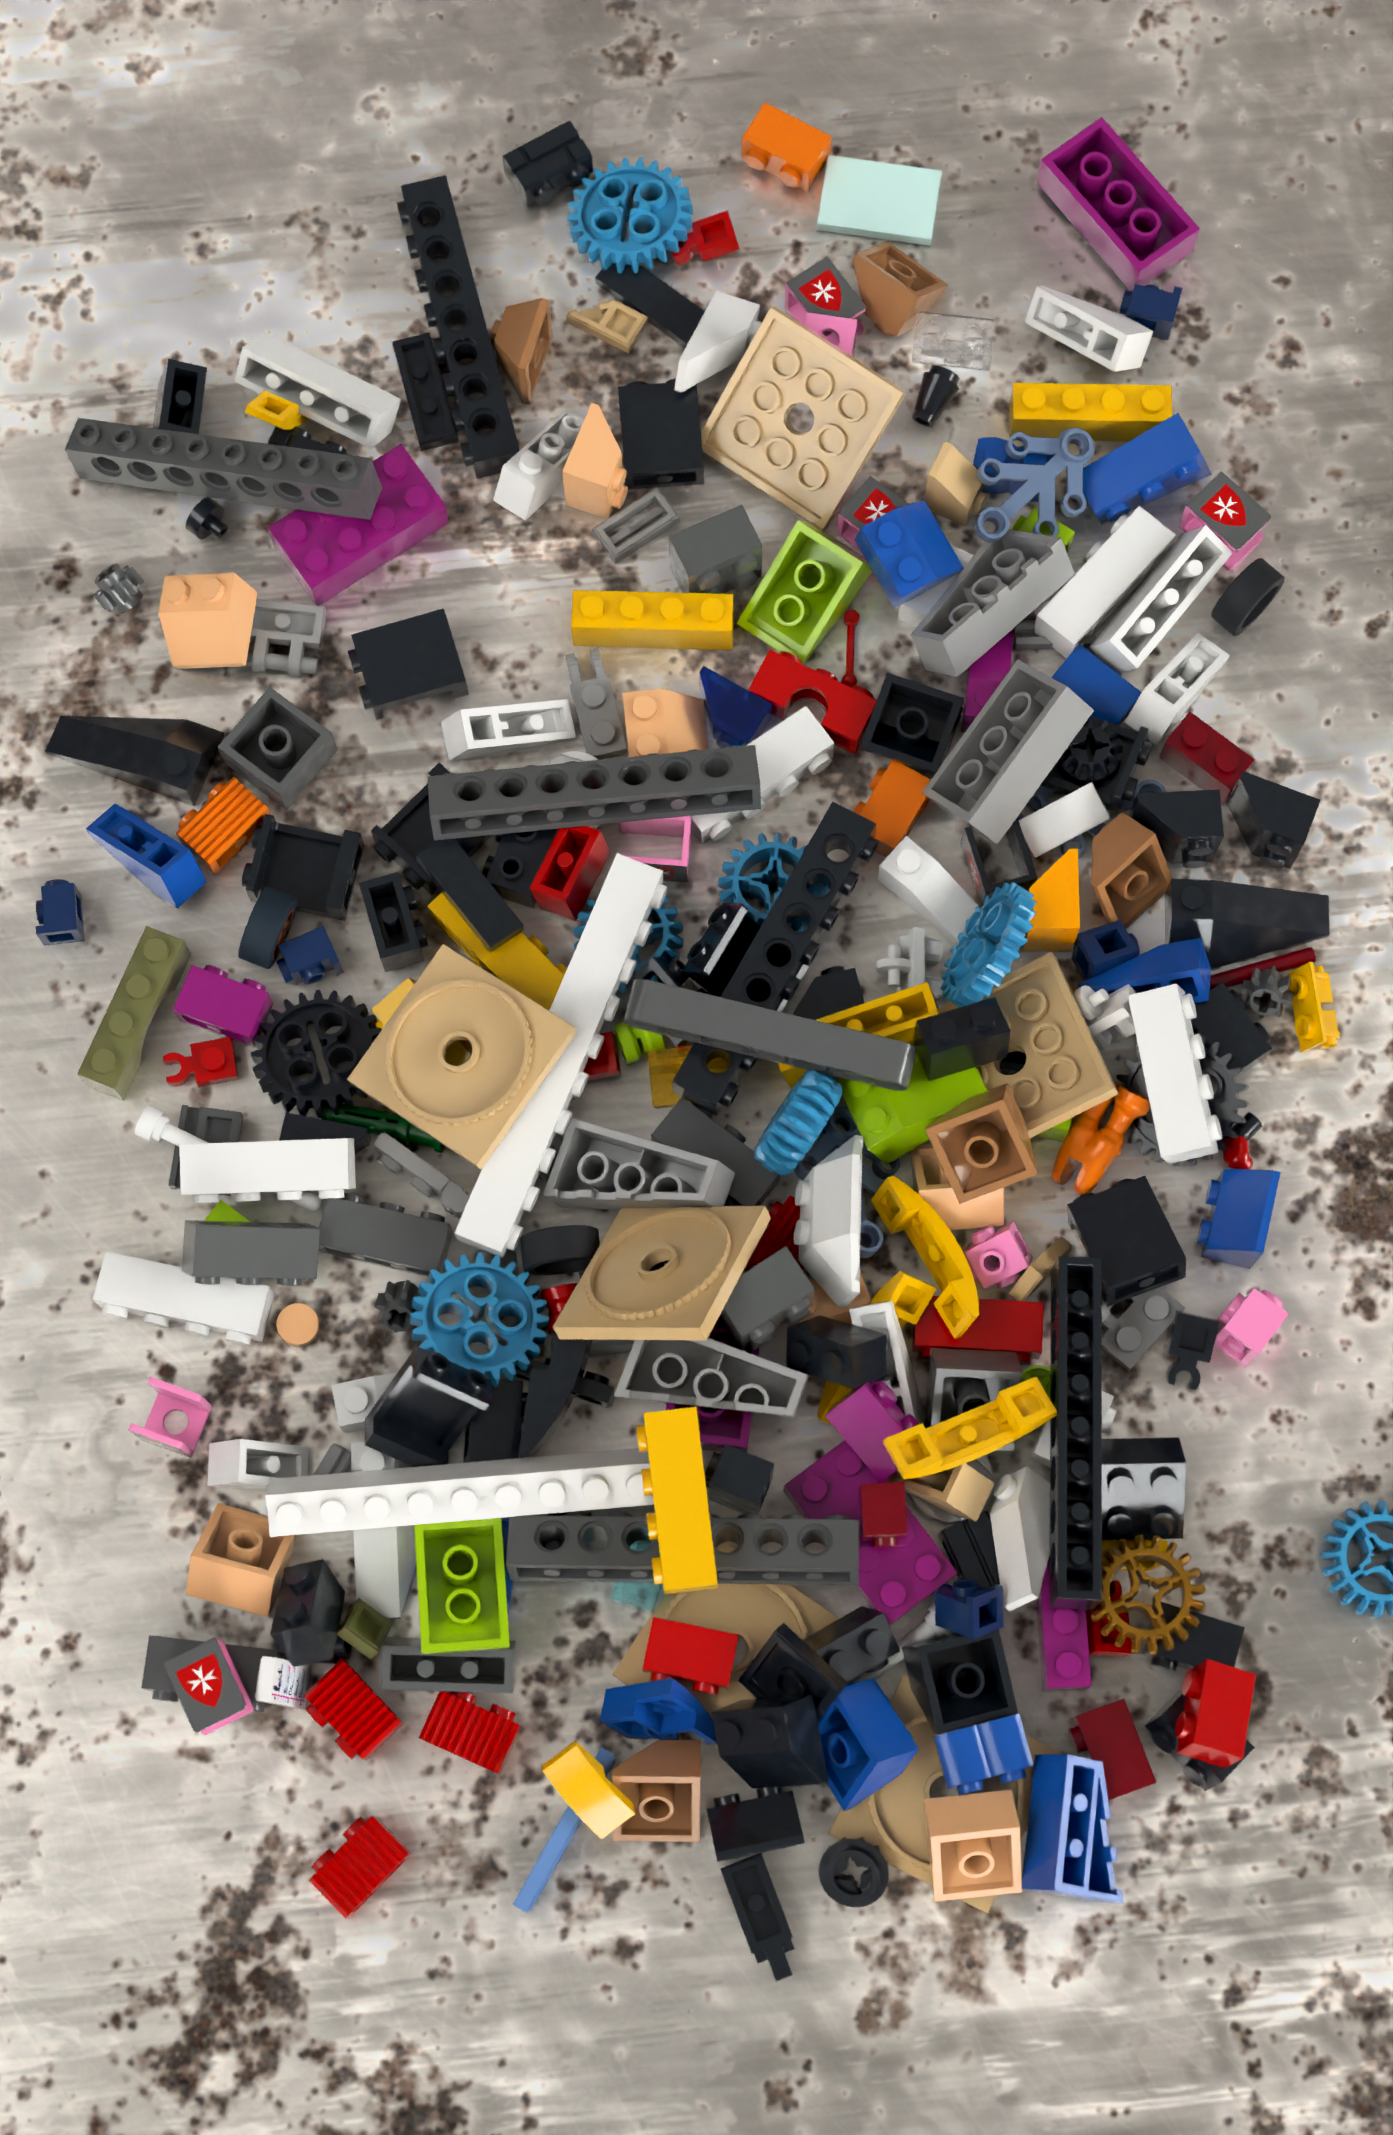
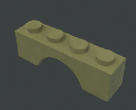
M149 926L145 927L77 1073L86 1086L124 1101L141 1065L142 1047L152 1018L163 999L170 992L175 991L192 955L184 940Z

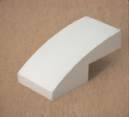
M1093 782L1020 819L1019 823L1024 838L1036 858L1110 819L1111 816Z

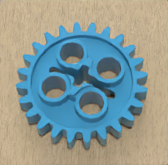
M639 157L635 166H630L627 158H623L622 165L619 168H616L609 161L607 164L608 172L603 173L597 168L593 169L595 180L593 181L583 177L581 180L584 190H573L575 201L568 202L570 215L567 216L573 243H577L580 254H588L591 264L601 259L603 270L608 269L612 263H615L618 273H622L625 265H631L633 272L637 273L639 263H645L651 270L653 269L652 259L657 257L666 263V251L678 253V241L688 240L686 229L693 226L691 215H693L692 202L688 187L683 188L680 176L672 177L670 167L660 172L658 161L652 162L647 168L644 167L643 158ZM635 188H637L633 197L635 208H632V192ZM625 222H629V236L628 240L624 242L625 236H627V228Z
M1014 882L1011 884L1004 883L1002 888H995L992 897L989 895L985 897L982 907L977 906L975 908V912L966 920L964 932H960L957 936L959 940L957 945L953 946L949 951L952 953V957L944 964L948 969L941 976L944 982L940 989L944 991L942 996L958 1007H963L982 1001L983 996L988 998L993 986H1000L1001 980L1006 973L1011 971L1012 961L1019 958L1018 950L1020 946L1027 943L1028 939L1024 938L1025 934L1033 927V924L1029 922L1036 914V911L1033 910L1036 901L1032 899L1034 896L1032 893Z
M478 1252L475 1263H469L465 1254H461L458 1267H455L446 1259L443 1264L444 1274L432 1269L429 1274L431 1284L427 1282L419 1284L418 1292L423 1297H413L412 1308L417 1310V1312L411 1313L409 1324L419 1327L412 1330L411 1339L412 1341H424L419 1346L420 1348L429 1352H438L455 1364L466 1369H475L481 1372L486 1378L492 1380V1385L495 1388L498 1387L500 1374H504L512 1382L516 1376L515 1366L526 1372L530 1365L527 1357L538 1358L541 1349L536 1344H544L547 1333L540 1329L547 1327L549 1321L548 1316L539 1313L545 1310L547 1302L541 1299L534 1300L539 1293V1285L526 1287L530 1274L528 1271L519 1276L513 1274L516 1264L514 1261L505 1268L499 1267V1255H495L491 1263L487 1264L484 1262L482 1252ZM474 1286H480L485 1288L490 1295L485 1298H477L469 1292V1289ZM454 1294L458 1295L461 1298V1301H459L458 1299H454L451 1296ZM449 1313L455 1315L460 1322L456 1325L448 1326L443 1324L438 1317ZM511 1315L517 1318L520 1324L516 1327H507L500 1322L499 1317ZM472 1317L476 1320H479L482 1317L487 1319L486 1323L480 1320L476 1324L473 1323L471 1320ZM497 1339L500 1340V1341H502V1342H506L507 1345H506V1346H501V1345L497 1342ZM476 1342L483 1343L490 1352L485 1355H477L471 1352L468 1346Z

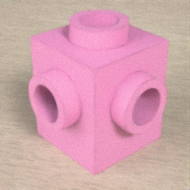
M1014 1221L996 1230L992 1225H989L973 1233L970 1236L972 1242L968 1244L964 1252L974 1281L979 1279L984 1289L994 1284L1000 1289L1015 1282L1020 1278L1018 1272L1028 1268L1033 1259Z

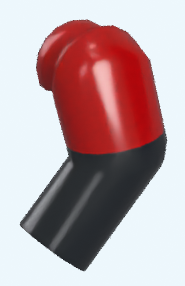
M1250 1112L1244 1116L1247 1120L1246 1123H1236L1232 1127L1239 1135L1238 1139L1228 1136L1223 1138L1228 1149L1225 1152L1223 1151V1160L1226 1166L1231 1169L1250 1170L1252 1168L1253 1160L1249 1156L1248 1140L1263 1126L1259 1119Z

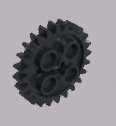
M316 990L313 1000L308 1001L302 992L299 993V1004L294 1006L289 1000L285 999V1012L280 1013L274 1009L270 1011L274 1022L273 1024L267 1022L259 1024L265 1036H255L253 1038L256 1048L259 1050L251 1052V1057L254 1064H257L252 1069L256 1078L261 1079L258 1083L263 1093L269 1092L268 1095L274 1105L282 1101V1106L285 1112L288 1113L297 1105L299 1114L303 1116L307 1115L310 1108H314L317 1117L322 1118L324 1107H330L336 1116L339 1115V1104L342 1102L351 1109L355 1107L352 1099L355 1094L363 1098L368 1097L366 1093L347 1080L382 1030L375 1025L377 1022L376 1016L374 1014L368 1016L369 1012L364 1003L355 1007L356 1004L351 995H348L340 1002L338 993L335 990L332 991L328 1000L323 999L320 990ZM309 1024L315 1025L316 1034L322 1047L321 1051L331 1080L328 1084L323 1083L321 1070L316 1061V1053L308 1032ZM334 1026H340V1027H342V1028H341L338 1032H336V1033H333V1034H327V1033H326V1032L328 1031V1029H330V1028H332V1027H334ZM293 1039H302L294 1046H286ZM344 1061L352 1062L345 1069H336ZM302 1074H312V1076L305 1081H296V1079Z
M1201 1034L1205 1050V1058L1199 1059L1202 1075H1213L1218 1083L1214 1098L1209 1099L1208 1104L1211 1116L1217 1115L1221 1126L1222 1139L1216 1141L1217 1147L1225 1152L1228 1149L1223 1138L1228 1136L1238 1139L1239 1137L1232 1128L1233 1123L1241 1124L1247 1121L1237 1112L1238 1108L1250 1106L1249 1102L1239 1099V1093L1245 1092L1250 1088L1249 1085L1237 1083L1235 1080L1244 1073L1243 1068H1229L1235 1056L1229 1053L1219 1057L1222 1044L1216 1042L1207 1049V1036ZM1137 1046L1135 1050L1138 1057L1140 1058L1139 1048ZM1141 1058L1138 1062L1125 1059L1124 1063L1131 1072L1129 1075L1117 1074L1116 1078L1124 1083L1126 1088L1149 1099ZM1146 1115L1137 1117L1128 1128H1132L1134 1131L1128 1138V1143L1134 1144L1142 1140L1144 1143L1140 1154L1147 1155L1153 1149H1156L1155 1162L1162 1163L1164 1159L1160 1155L1154 1123L1149 1122ZM1213 1154L1203 1156L1208 1161L1213 1160ZM1197 1158L1187 1160L1191 1166L1197 1164ZM1181 1161L1172 1163V1166H1179Z

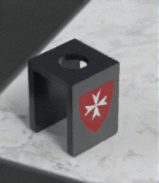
M1018 817L1006 832V836L1020 877L994 885L989 883L971 827L963 829L960 844L981 907L987 895L992 897L995 888H1002L1004 883L1011 884L1014 882L1028 891L1038 879Z

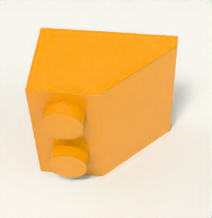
M1069 849L1029 888L1028 891L1034 895L1032 899L1036 901L1033 907L1036 914L1029 921L1033 924V927L1024 936L1028 940L1027 943L1022 945V952L1072 951L1080 930L1078 849Z

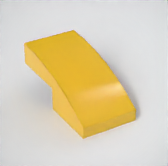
M266 390L246 406L245 411L247 414L284 430L294 429L295 426L298 427L309 419L298 413L300 405Z
M576 1740L542 1765V1771L561 1797L600 1839L635 1814L633 1802L605 1777L604 1766Z

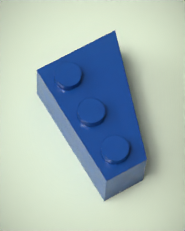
M1176 413L1084 467L1083 493L1096 517L1103 524L1108 521L1115 522L1123 514H1128L1139 506L1141 507L1212 475L1180 414Z
M1069 1754L1035 1755L1021 1889L1090 1902L1124 1903L1122 1889H1116L1112 1862L1117 1861L1116 1847L1109 1845L1106 1819H1110L1111 1814L1102 1761Z

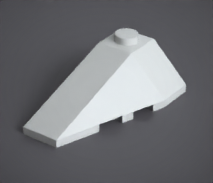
M351 1442V1472L413 1467L365 1446V1442ZM414 1525L353 1530L356 1600L360 1598L387 1619H401L416 1572Z

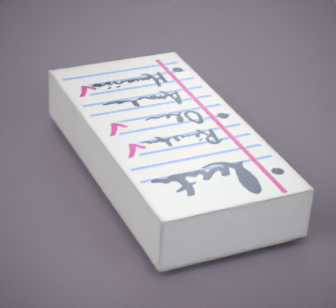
M262 1656L255 1694L256 1701L305 1710L307 1699L304 1697V1694L308 1691L311 1666L293 1667L289 1660Z

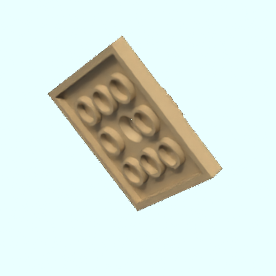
M771 307L701 431L702 451L818 528L825 530L834 518L907 392L777 307ZM799 403L809 406L814 414L813 427L806 433L796 431L789 419L792 408Z
M442 944L347 1080L479 1169H482L578 1031L571 1024ZM458 1040L470 1041L473 1050L470 1059L460 1066H453L446 1062V1052L451 1044Z
M1052 951L1006 974L1001 980L999 987L993 986L988 998L983 996L982 1001L993 997L996 998L1011 1030L1008 1053L1013 1051L1023 1052L1026 1054V1062L1024 1067L1013 1075L1001 1074L1000 1063L1002 1059L977 1066V1069L988 1090L1008 1083L1025 1120L1029 1138L1119 1094L1058 960ZM949 1003L939 1008V1011L943 1013L960 1007Z
M766 1207L621 1208L553 1325L558 1338L580 1340H707L771 1219ZM669 1260L662 1268L649 1271L654 1265Z
M723 1542L717 1547L721 1552H732L736 1549L727 1542ZM718 1584L717 1588L665 1594L612 1675L626 1685L651 1682V1673L643 1672L642 1668L653 1617L738 1634L745 1639L748 1645V1654L742 1663L733 1666L728 1690L719 1688L718 1695L701 1693L692 1690L694 1682L676 1679L677 1682L694 1695L712 1718L711 1712L740 1700L757 1699L738 1680L773 1632L782 1623L803 1640L840 1618L791 1585Z
M903 1674L890 1703L905 1728L912 1735L919 1750L901 1775L852 1809L843 1811L840 1808L828 1834L839 1840L843 1837L847 1839L863 1837L871 1845L879 1846L881 1854L888 1861L889 1865L932 1886L925 1828L924 1799L930 1798V1787L933 1781L944 1775L933 1739L937 1735L934 1734L911 1690L909 1677ZM1025 1734L1033 1764L1035 1755L1061 1754L1060 1751ZM1034 1766L1025 1768L1026 1778L1001 1784L1000 1777L995 1776L982 1780L984 1789L966 1793L975 1794L1012 1790L1020 1826V1842L1028 1826ZM996 1895L959 1900L988 1914Z

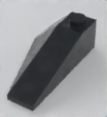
M60 716L45 752L59 759L195 806L219 750L218 746L223 741L225 734L187 719Z
M1171 879L1165 892V944L1201 938L1211 971L1220 969L1224 965L1241 960L1245 962L1255 959L1258 955L1279 949H1289L1326 938L1330 935L1329 895L1216 880Z

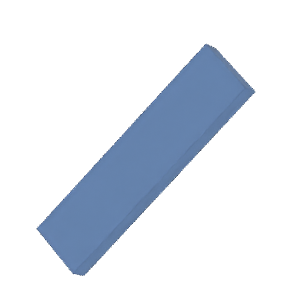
M601 1747L595 1759L604 1766L605 1777H607L616 1761V1756ZM569 1805L513 1903L514 1906L524 1912L532 1911L582 1822Z

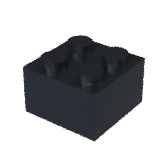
M1179 1437L1102 1439V1540H1135L1136 1535H1142L1144 1539H1153L1154 1536H1159L1161 1539H1183L1186 1459Z

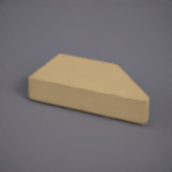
M616 300L599 303L598 307L579 312L572 310L566 315L567 323L628 354L648 324L647 316Z
M1061 1236L1027 1268L1009 1294L1017 1301H1025L1048 1278L1057 1258L1069 1254L1072 1250V1245Z

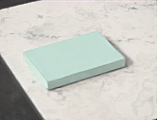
M828 155L816 230L931 246L942 170Z

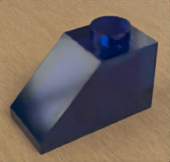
M705 666L701 668L699 672V687L712 736L716 740V744L720 748L746 746L760 737L772 720L773 704Z

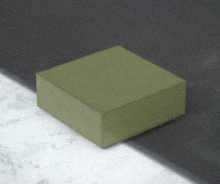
M359 1598L351 1605L337 1635L369 1659H372L379 1653L393 1622Z

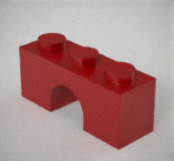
M769 649L748 689V704L784 721L788 711L794 704L805 700L816 702L826 713L821 726L833 740L834 745L852 754H856L877 702L873 694L861 686L854 685L851 688L839 682L837 677L827 670L818 668L815 671L803 665L800 659L791 653L782 651L779 654Z

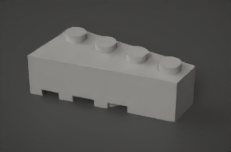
M1008 529L999 541L993 543L984 542L911 633L912 640L925 670L958 677L1071 579L1075 573L1062 539Z

